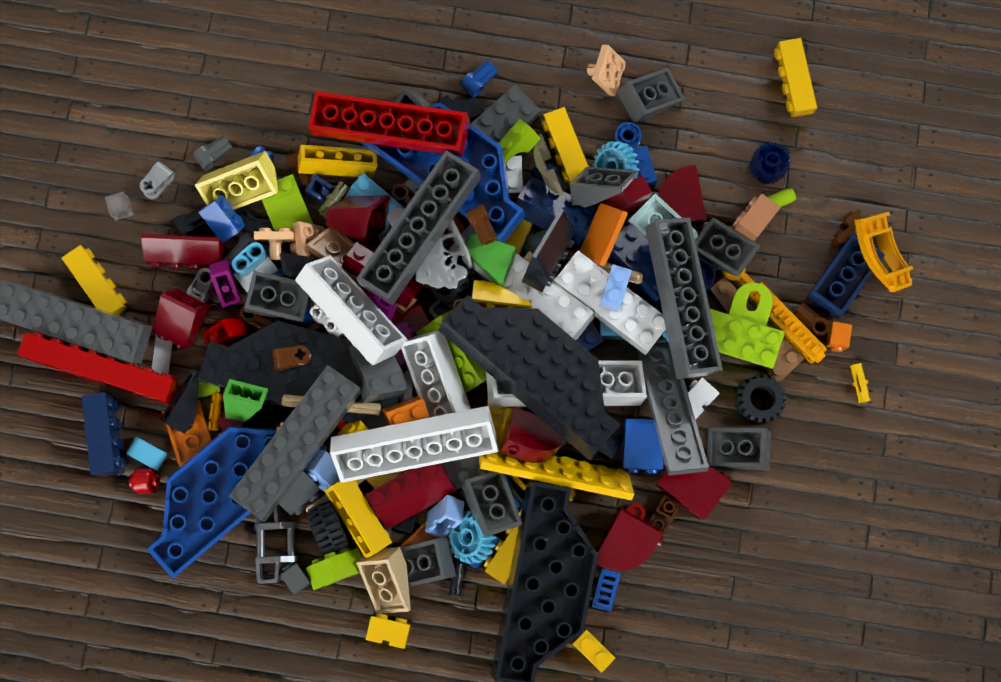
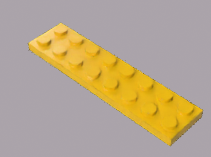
M497 444L498 452L479 456L480 469L632 500L634 496L629 473L623 469H612L604 465L598 466L589 464L586 461L579 462L567 457L561 458L556 456L541 463L525 462L500 452V444Z

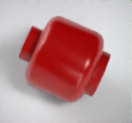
M153 468L136 469L129 477V486L137 494L154 493L160 485V476L157 475Z

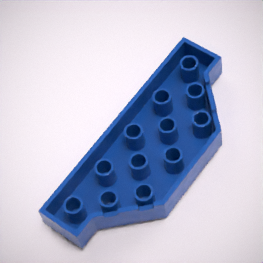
M435 103L431 106H425L431 108L450 110L442 103ZM469 123L463 157L458 158L478 169L481 179L457 213L469 221L465 211L484 204L490 217L491 226L496 233V241L505 243L526 215L522 208L510 200L504 152L501 145ZM360 142L419 186L423 184L443 155Z
M229 425L168 476L163 532L148 544L147 550L173 579L250 514L249 511L232 500L229 495L276 434L277 428ZM323 444V445L320 447V450H325V449H327V448H326V446Z

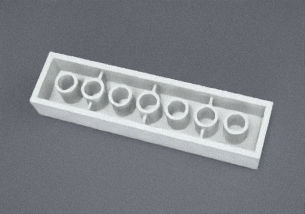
M471 224L461 234L464 242L466 238L470 237L471 232L476 234ZM455 243L449 249L451 252L457 250ZM516 254L504 288L531 302L530 308H538L573 339L577 340L594 319V311L554 281L550 287L546 286L543 292L522 283L521 281L529 262ZM471 261V268H473V273L484 281L494 282Z
M598 361L604 406H640L647 397L642 361ZM486 372L489 407H527Z
M489 406L331 437L330 454L341 483L498 452L497 436Z

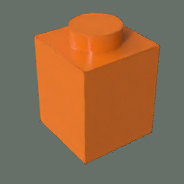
M834 321L829 324L826 347L831 348L835 352H843V350L849 348L852 325Z

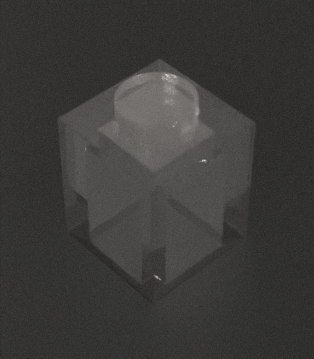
M124 192L105 197L109 214L113 219L119 220L134 215L129 197Z

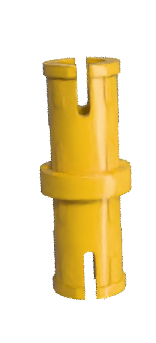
M862 363L851 365L850 368L854 380L852 384L856 388L858 403L871 401L867 388L869 383L865 379Z

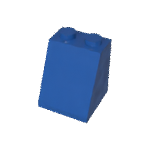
M626 419L622 426V469L626 470L627 473H638V470H646V474H657L658 471L663 469V454L654 420Z

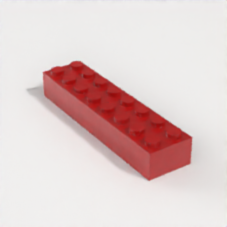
M316 91L308 129L313 135L438 154H444L447 150L455 156L463 157L470 119L466 112Z
M32 332V335L25 333L17 352L18 356L28 361L167 405L170 404L181 384L176 382L177 378L170 374L162 372L159 375L158 372L151 368L143 366L140 369L141 367L128 361H124L123 364V361L118 360V358L106 355L104 358V355L99 354L97 351L88 349L86 352L85 349L78 345L69 343L68 346V344L52 337L50 339L37 332Z

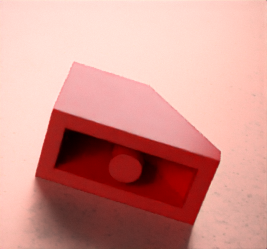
M242 317L223 319L202 334L207 347L209 342L225 346L245 337L247 331Z

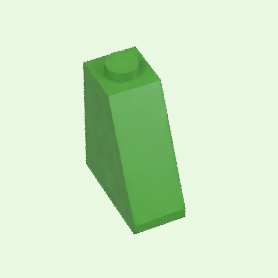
M471 232L470 237L466 238L464 242L471 261L497 285L504 288L517 254L516 247L496 240L491 244L482 246L477 234Z
M229 379L223 394L225 417L245 423L262 408L268 389Z

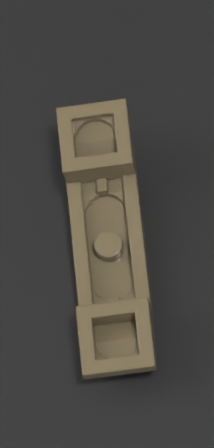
M541 133L538 135L541 139L534 146L536 166L548 188L556 194L562 195L563 191L554 169L547 170L545 160L550 159L551 155Z

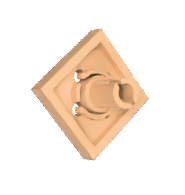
M602 45L597 63L589 64L588 67L592 68H587V73L589 76H592V80L608 95L616 96L626 62L609 45Z
M300 221L293 223L295 242L290 244L291 253L314 257L317 260L320 259L307 250L306 246L324 231V226Z
M259 228V231H254V239L257 242L269 243V260H281V243L295 242V234L291 232L290 228H278V232L272 231L271 228Z

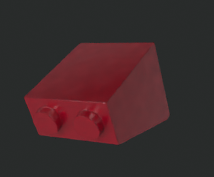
M349 196L327 210L326 226L365 243L385 230L390 196Z
M177 288L163 292L160 297L152 332L156 333L157 337L162 340H169L175 343L174 345L180 349L192 347L210 305Z

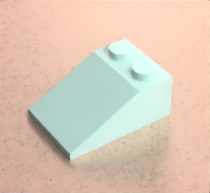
M654 194L628 221L647 238L645 227L655 220L677 219L681 217L660 197ZM693 229L694 239L696 240L698 238V234L696 230Z

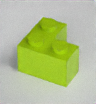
M350 547L338 551V555L332 552L324 555V558L321 557L313 560V565L306 567L313 590L359 574L360 571L356 564L361 558L359 549L350 550Z

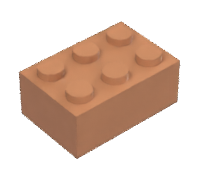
M761 194L759 198L754 197L731 228L750 240L755 241L781 207Z

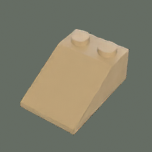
M400 547L382 549L368 558H365L363 555L356 564L376 613L409 612L411 607L407 564Z

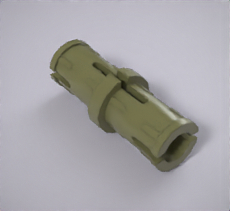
M339 181L332 193L326 196V201L317 212L326 218L327 210L340 202L341 198L349 190V187L346 184L343 186V182Z

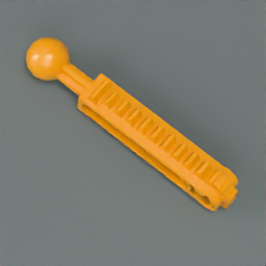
M746 267L739 277L722 271L725 278L731 281L737 280L742 286L747 283H755L745 273ZM752 291L749 294L748 300L757 308L761 296L759 292ZM770 291L773 305L768 321L776 329L785 332L784 337L811 364L815 361L819 363L826 356L824 354L827 350L826 347Z

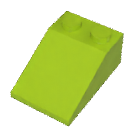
M293 174L277 180L278 193L262 199L274 230L278 232V228H290L291 232H294L293 223L298 221L313 224Z

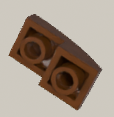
M860 209L854 213L849 211L843 217L842 228L834 234L836 238L831 242L836 248L855 228V220L859 219L861 214Z
M664 494L648 522L663 531L662 536H664L681 504Z

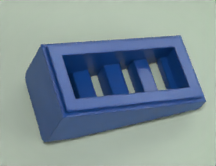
M603 568L600 569L592 607L611 612L621 573ZM604 575L613 577L614 582L603 579ZM602 583L612 585L613 587L612 589H608L601 586ZM600 591L611 593L610 597L599 594ZM598 599H602L609 601V604L606 605L598 603L597 601Z

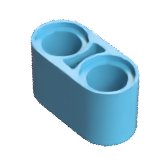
M257 242L249 244L233 259V269L240 276L249 275L266 259L265 249ZM260 249L261 254L259 256H252L254 250ZM241 262H246V267L243 270H239L238 265Z
M136 436L126 452L127 455L157 471L167 456L166 452Z

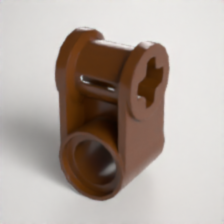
M304 346L279 348L271 351L275 371L306 365L312 358L311 352ZM300 351L306 353L303 356V360L297 357V355H300Z

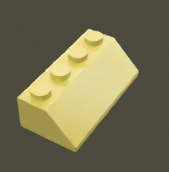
M266 151L205 174L195 184L206 205L223 195L230 202L233 210L278 193L275 167Z

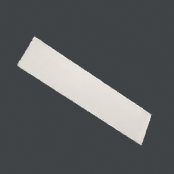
M156 334L152 369L158 372L159 375L162 372L168 374L172 342L162 340Z

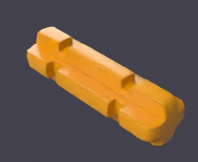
M214 393L212 394L213 403H211L209 419L211 420L208 423V429L218 431L219 424L217 419L221 418L223 394Z

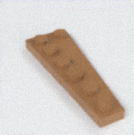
M328 227L310 241L306 249L320 259L331 255L342 267L346 254L355 243L345 234ZM343 268L353 281L360 285L356 280L357 276ZM413 299L407 309L397 303L396 310L403 315L415 304L416 299Z
M723 277L709 291L724 312L729 314L737 289ZM747 300L746 308L749 311H755L756 308ZM769 321L767 322L766 326L775 328ZM783 337L774 368H764L770 376L775 378L774 381L781 382L805 357Z

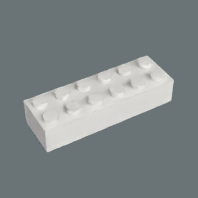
M577 251L554 282L594 311V317L646 355L666 329L663 314L629 288H626L618 312L600 307L609 273Z
M331 255L305 264L295 279L301 288L313 299L315 304L323 310L327 317L333 321L372 366L396 355L407 341V338Z
M437 330L408 339L401 349L417 394L424 399L429 417L470 410L471 408L446 337Z

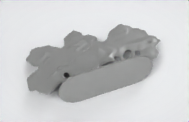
M394 207L391 213H388L387 220L392 227L405 208ZM453 219L447 227L449 233L441 235L416 271L417 282L429 284L437 289L444 286L448 289H456L458 281L466 278L468 274L467 269L457 264V258L460 255L467 268L472 267L471 259ZM452 237L457 247V250L453 252L446 250L443 246V241ZM450 256H453L451 258V260L453 261L448 266H446V259Z

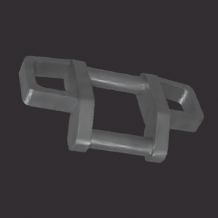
M279 505L274 509L275 523L261 524V520L255 516L254 530H256L257 558H255L258 583L280 582L282 562H298V557L295 556V528H297V522H281ZM287 529L288 556L265 557L264 530ZM276 563L274 579H263L262 564Z

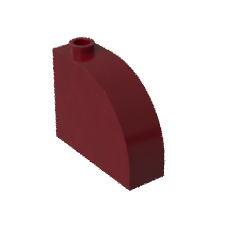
M696 165L682 167L665 179L657 196L681 218L690 217L691 225L704 224L707 217Z
M641 176L633 180L623 192L606 199L602 204L623 210L628 213L627 217L636 213L650 199L652 190L645 178Z
M514 406L506 418L500 452L525 462L541 463L550 460L557 453L565 439L537 415Z
M709 467L707 472L668 475V472H666L655 485L672 499L679 502L681 506L695 517L703 521L731 486L732 482L729 481L730 477L724 472L720 471L719 473Z
M620 508L596 551L598 553L596 564L613 571L633 569L644 563L656 546L660 547L664 540L662 536L663 531L631 512Z

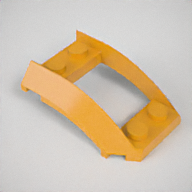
M885 212L856 219L855 225L859 246L866 263L875 276L888 288L889 292H896L912 286V278H910L909 271L913 269V266H909L905 262L897 248L892 227H888L886 216H890V213ZM872 236H875L879 250L885 254L884 259L892 269L891 272H888L882 265L876 253Z

